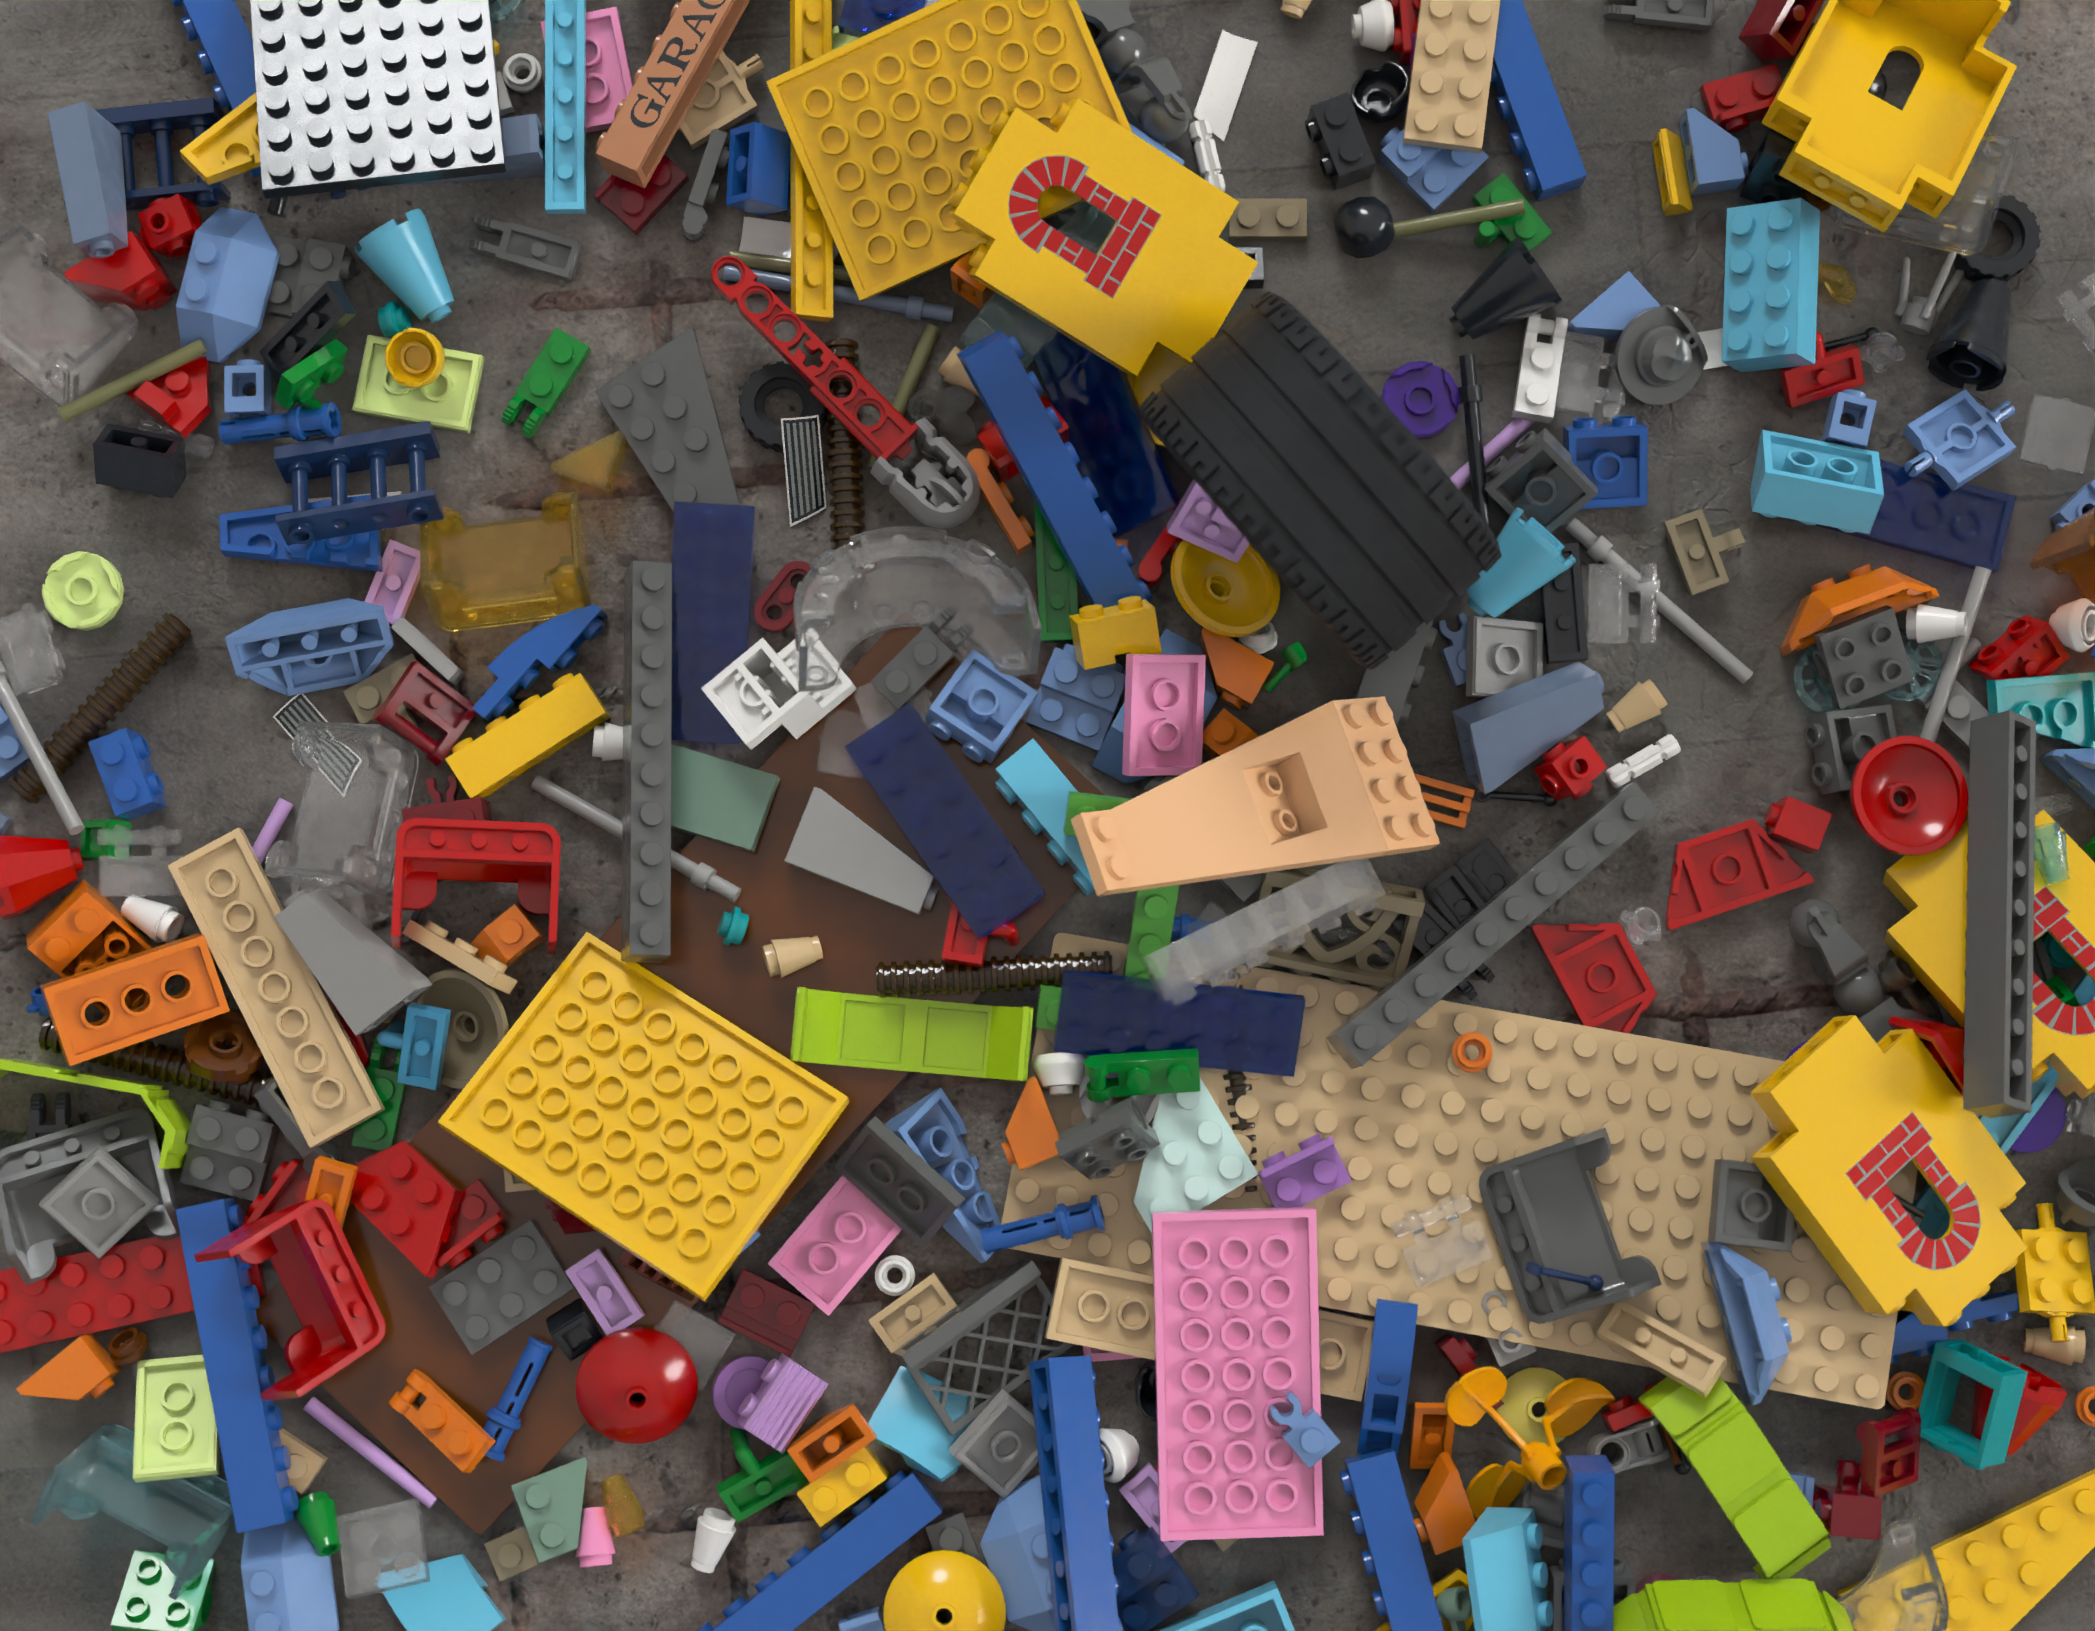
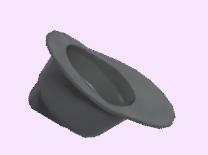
M2090 1156L2063 1170L2058 1175L2059 1188L2056 1195V1203L2063 1212L2061 1222L2064 1225L2074 1221L2082 1226L2095 1227V1156Z

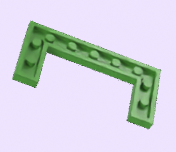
M1069 791L1063 833L1076 836L1070 819L1078 814L1111 810L1131 799ZM1179 885L1136 891L1120 995L1040 985L1035 1028L1155 1042Z

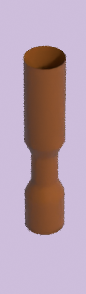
M1661 1426L1660 1430L1666 1446L1671 1452L1673 1464L1679 1465L1681 1460L1674 1448V1441L1664 1427Z

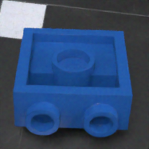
M1631 415L1612 417V424L1598 425L1596 418L1573 419V426H1563V446L1572 455L1571 461L1598 488V495L1581 509L1647 505V426L1642 422H1636V417Z

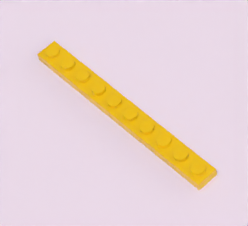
M790 0V70L832 51V0ZM790 139L791 311L802 320L829 322L833 319V237Z

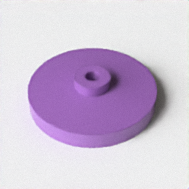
M743 1355L730 1360L718 1371L712 1385V1401L719 1416L731 1426L744 1429L737 1423L738 1418L741 1416L738 1414V1409L746 1396L750 1393L755 1395L761 1383L764 1382L761 1379V1375L769 1363L768 1360L755 1355Z

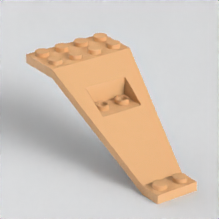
M1385 696L1332 700L1111 810L1080 813L1070 819L1097 896L1423 851L1440 844L1435 831L1434 821L1429 815L1421 793L1420 784L1415 778L1407 756L1406 747L1400 738L1393 719L1392 710L1388 706Z

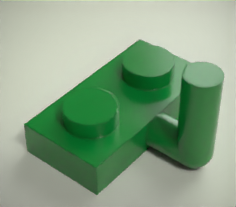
M1502 173L1476 193L1471 201L1476 207L1523 198L1526 214L1482 222L1474 236V243L1478 247H1485L1498 236H1501L1508 245L1519 236L1530 253L1548 239L1552 231L1505 173Z
M335 339L281 374L274 400L285 409L295 403H298L305 409L322 407L323 405L313 395L319 387L325 383H334L342 375L345 369L343 362L348 348Z
M734 1427L730 1431L735 1457L743 1470L716 1486L718 1494L737 1523L809 1483L787 1452L788 1447L783 1454L777 1450L762 1460L757 1461L751 1452L745 1429Z

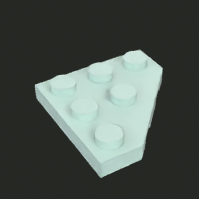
M1201 1078L1200 1091L1160 1094L1159 1105L1152 1125L1160 1145L1150 1149L1149 1154L1144 1157L1134 1204L1152 1233V1212L1201 1210L1258 1175V1172Z

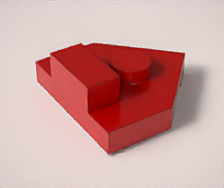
M206 357L197 358L150 382L146 380L141 386L125 394L128 399L179 436L186 438L211 413V397L209 395L210 363Z

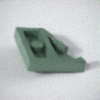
M585 1457L510 1486L538 1565L578 1548L587 1468Z

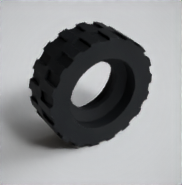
M1993 193L1990 196H1987V194L1982 195L1975 201L1972 200L1956 215L1947 231L1949 236L1946 239V246H1948L1949 252H1956L1953 262L1955 264L1954 268L1960 271L1963 270L1965 278L1970 281H1978L1985 278H1996L2002 282L2005 280L2009 281L2023 271L2037 255L2035 252L2040 247L2041 239H2039V233H2041L2040 225H2037L2035 220L2037 217L2034 212L2031 213L2027 208L2028 205L2026 203L2016 200V197L2012 195L2004 196L2001 195L2002 193ZM1987 221H1997L2004 224L2012 236L2010 250L2004 256L1991 258L1982 254L1977 249L1974 240L1975 232L1979 225Z
M778 361L776 364L769 365L768 363L763 365L762 369L759 371L755 370L750 375L751 378L747 382L745 381L742 386V395H739V412L746 430L755 442H759L767 450L770 448L774 449L775 452L783 453L781 426L770 422L764 413V403L771 392L784 388L797 393L802 400L803 406L800 417L819 415L820 429L825 425L827 410L809 391L812 386L790 364Z

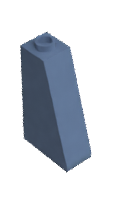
M85 101L47 112L73 244L91 258L111 256L115 250L128 247L121 133Z
M537 114L503 118L501 123L506 172L414 182L411 184L545 177V129Z
M1578 661L1452 711L1467 781L1484 794L1492 792L1604 709L1602 693H1604L1605 688L1599 673Z

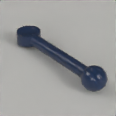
M1527 1262L1525 1271L1537 1276L1545 1275L1585 1284L1593 1291H1599L1604 1285V1281L1599 1275L1587 1277L1543 1267L1533 1262Z

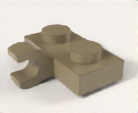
M1702 508L1663 523L1690 597L1730 582L1720 553L1737 549L1745 543L1740 528L1713 537Z
M411 653L343 691L363 727L366 728L376 722L372 719L373 714L386 700L410 663L414 661L419 662L416 655ZM401 704L397 713L419 729L409 708Z

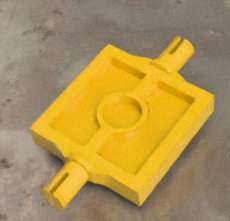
M2040 1203L2035 1205L2039 1228L2034 1230H2015L2027 1246V1249L2016 1258L2018 1262L2015 1265L2020 1313H2037L2045 1318H2049L2052 1343L2069 1342L2066 1317L2095 1314V1298L2087 1233L2066 1232L2055 1227L2054 1204Z

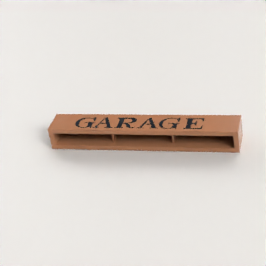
M681 0V2H677L674 5L670 14V22L663 34H659L655 38L651 55L645 66L637 70L633 80V87L627 98L619 102L615 111V119L609 130L602 133L598 139L595 154L605 172L642 188L647 186L750 0Z

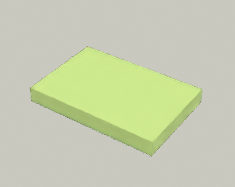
M367 335L352 408L355 413L413 424L430 421L432 427L470 434L485 360L483 355L443 348L445 352V365L438 379L422 388H409L395 382L385 366V349L391 339Z
M203 1355L138 1361L133 1456L134 1481L146 1482L218 1475L220 1442Z

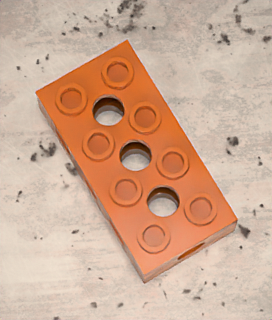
M200 933L40 985L65 1061L69 1066L230 1011L205 936ZM173 975H181L184 979L183 990L177 995H168L165 990L166 981ZM134 988H142L145 993L143 1004L135 1009L127 1008L125 1004L127 993ZM93 1002H102L105 1005V1015L97 1022L86 1021L85 1009Z

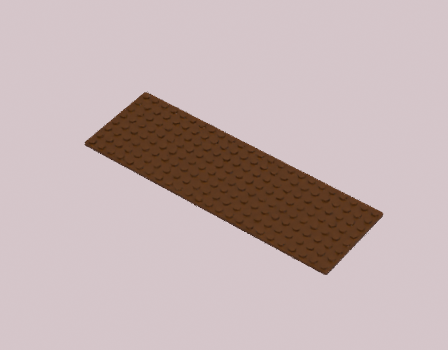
M909 616L900 617L849 671L847 677L857 687V690L798 739L790 734L758 769L777 775L780 778V782L755 852L752 853L696 835L679 853L697 864L703 862L716 869V875L741 888L738 899L733 903L710 889L704 891L690 883L691 878L671 868L670 956L662 963L636 962L789 1060L791 1056L797 987L880 996L877 993L876 966H878L879 962H884L885 966L891 965V961H896L897 965H903L904 961L916 964V960H922V964H928L929 959H934L935 963H941L951 906L939 884L942 881L1013 845L1016 847L1031 877V881L995 899L992 919L1015 924L1020 935V942L1012 947L1005 943L1003 937L988 935L985 961H991L992 956H996L997 960H1003L1004 956H1009L1010 960H1013L1079 889L1072 879V875L1076 873L1068 862L1061 866L1047 849V844L1050 842L1042 831L1035 835L1022 820L1021 813L1024 810L1018 802L1015 801L1010 805L996 789L997 785L995 782L998 780L996 768L1033 738L1078 792L1097 795L1104 794L1022 719L991 764L984 759L979 763L968 758L962 751L963 745L950 737L946 741L935 736L930 731V723L925 718L930 706L961 665L954 657L901 710H898L870 681L923 629ZM814 787L822 789L934 876L933 886L939 888L931 910L924 908L921 916H918L791 866L784 861ZM1005 860L1000 861L1009 881H1014L1015 879ZM991 867L986 868L985 870L993 886H996V889L1000 888L1001 886ZM976 874L970 876L973 883L981 884ZM736 906L741 908L742 913L749 915L748 925L740 945L730 943L729 946L722 944L723 936L717 934V929L723 912L730 913L732 908ZM622 915L599 938V940L620 953ZM818 936L823 951V959L817 960L783 978H780L779 975L769 976L763 957L762 946L771 944L770 940ZM974 989L972 994H968L967 990H961V994H955V990H951L948 995H943L942 991H936V995L924 992L923 996H918L917 992H911L909 997H906L905 993H899L897 998L973 1004L982 993H980V989ZM892 993L886 994V997H893ZM792 1061L848 1096L850 1103L759 1226L760 1234L909 1073L908 1071ZM458 1089L408 1142L461 1192L476 1180L481 1179L509 1215V1218L501 1224L505 1230L487 1244L482 1240L469 1248L473 1255L461 1265L528 1221L534 1219L566 1270L598 1248H602L645 1314V1316L627 1328H651L668 1334L700 1300L698 1297H695L692 1301H689L624 1267L618 1261L626 1250L598 1231L564 1234L560 1224L553 1222L551 1209H546L544 1195L538 1191L505 1192L504 1169L441 1128L438 1123L439 1119L463 1089ZM351 1203L346 1212L342 1231L384 1317L386 1332L379 1345L326 1379L320 1385L475 1533H484L514 1501L510 1486L537 1476L587 1422L578 1407L576 1399V1375L580 1363L587 1352L570 1362L549 1334L546 1319L580 1298L603 1336L607 1335L577 1289L574 1288L476 1354L471 1355L429 1289V1286L455 1269L447 1265L446 1267L439 1268L433 1279L426 1277ZM279 1280L261 1299L260 1306L256 1309L258 1325L262 1324L266 1334L284 1350L289 1337L303 1327ZM529 1337L537 1338L553 1346L519 1415L522 1419V1425L519 1430H514L504 1450L505 1460L500 1462L484 1456L471 1474L462 1472L404 1415L397 1412L389 1404V1400L397 1391L401 1392L408 1384L406 1378L413 1369H417L426 1374L484 1429L488 1420L486 1413L492 1406H497L525 1350ZM532 1363L529 1364L516 1393H518ZM420 1393L414 1403L420 1408L427 1398ZM513 1402L510 1403V1405H509L507 1411L510 1410V1408H511ZM500 1428L497 1430V1432H496V1434H495V1436H494V1438H493L494 1440H495V1438H496V1436H497V1434H498Z

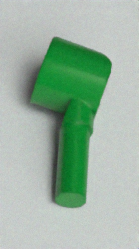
M1295 642L1281 652L1287 663L1281 666L1263 685L1269 692L1287 674L1289 675L1292 671L1306 663L1307 654L1299 642Z

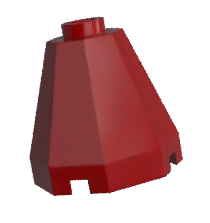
M0 835V917L3 920L19 917L79 880L77 871L84 870L79 847L71 848L69 841L65 839Z
M1988 1352L2008 1363L2011 1358L2002 1354ZM2021 1363V1366L2014 1365L2028 1373L2007 1454L2013 1455L2061 1408L2068 1393L2065 1389H2061L2062 1385L2059 1382L2024 1363ZM1976 1381L1971 1434L1981 1440L1994 1389Z

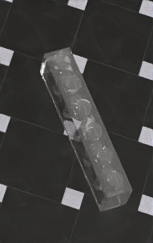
M1369 858L1337 862L1141 958V961L1161 1002L1164 1003L1172 999L1176 1006L1197 996L1194 987L1208 981L1211 988L1233 978L1230 970L1243 963L1250 970L1270 960L1267 952L1280 945L1284 952H1287L1307 942L1303 934L1315 928H1318L1320 934H1323L1342 925L1343 923L1339 916L1354 910L1358 917L1378 907L1376 898L1386 894Z

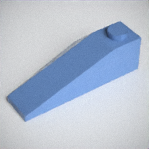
M938 1088L890 1119L885 1125L966 1198L942 1227L976 1260L984 1263L994 1252H991V1254L985 1253L980 1229L998 1226L1001 1223L990 1194L982 1190L975 1170L980 1168L976 1156L970 1157L962 1136L967 1133L964 1122L942 1088Z

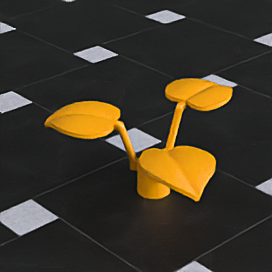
M1481 1367L1461 1377L1460 1381L1455 1382L1445 1397V1409L1452 1421L1461 1426H1473L1487 1412L1522 1450L1520 1455L1521 1464L1514 1461H1508L1505 1466L1494 1463L1483 1468L1470 1481L1466 1495L1476 1520L1487 1507H1508L1523 1489L1527 1478L1530 1482H1536L1543 1490H1551L1559 1486L1566 1478L1567 1467L1558 1458L1562 1455V1452L1556 1445L1554 1435L1560 1437L1569 1436L1585 1426L1603 1406L1615 1400L1611 1392L1597 1381L1587 1378H1572L1559 1384L1547 1396L1544 1403L1545 1409L1549 1413L1542 1418L1548 1445L1538 1441L1526 1444L1492 1407L1503 1398L1507 1389L1506 1377L1500 1370L1495 1367Z

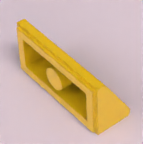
M1666 128L1660 129L1652 141V149L1663 214L1670 216L1690 213L1693 207L1681 138Z

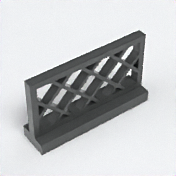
M1019 1260L893 1352L901 1366L906 1368L950 1435L955 1434L974 1420L1002 1389L1010 1393L1030 1378L1029 1366L1023 1370L1009 1368L1013 1344L1033 1348L1030 1362L1059 1357L1075 1345L1066 1342H1060L1054 1347L1041 1345L1045 1321H1048L1049 1318L1046 1316L1047 1308H1051L1053 1295L1039 1276L1041 1272L1033 1260ZM1033 1286L1042 1297L1039 1315L1019 1311L1022 1294ZM1013 1301L1012 1310L1003 1309ZM997 1312L1011 1314L1007 1338L987 1335L989 1319ZM1018 1316L1038 1319L1034 1343L1014 1340ZM981 1325L980 1334L971 1332ZM965 1336L979 1338L974 1362L954 1359L957 1342ZM986 1340L1006 1343L1002 1367L982 1364ZM948 1349L947 1357L939 1356ZM1040 1349L1048 1350L1045 1354L1039 1357ZM932 1360L946 1362L942 1386L927 1384L919 1369ZM953 1364L973 1367L969 1391L949 1388ZM981 1368L1000 1372L998 1388L991 1394L976 1392ZM1008 1373L1016 1374L1014 1377L1007 1381ZM932 1390L941 1391L939 1400ZM948 1392L968 1396L965 1413L954 1421L951 1420L945 1411ZM975 1397L984 1398L974 1406Z

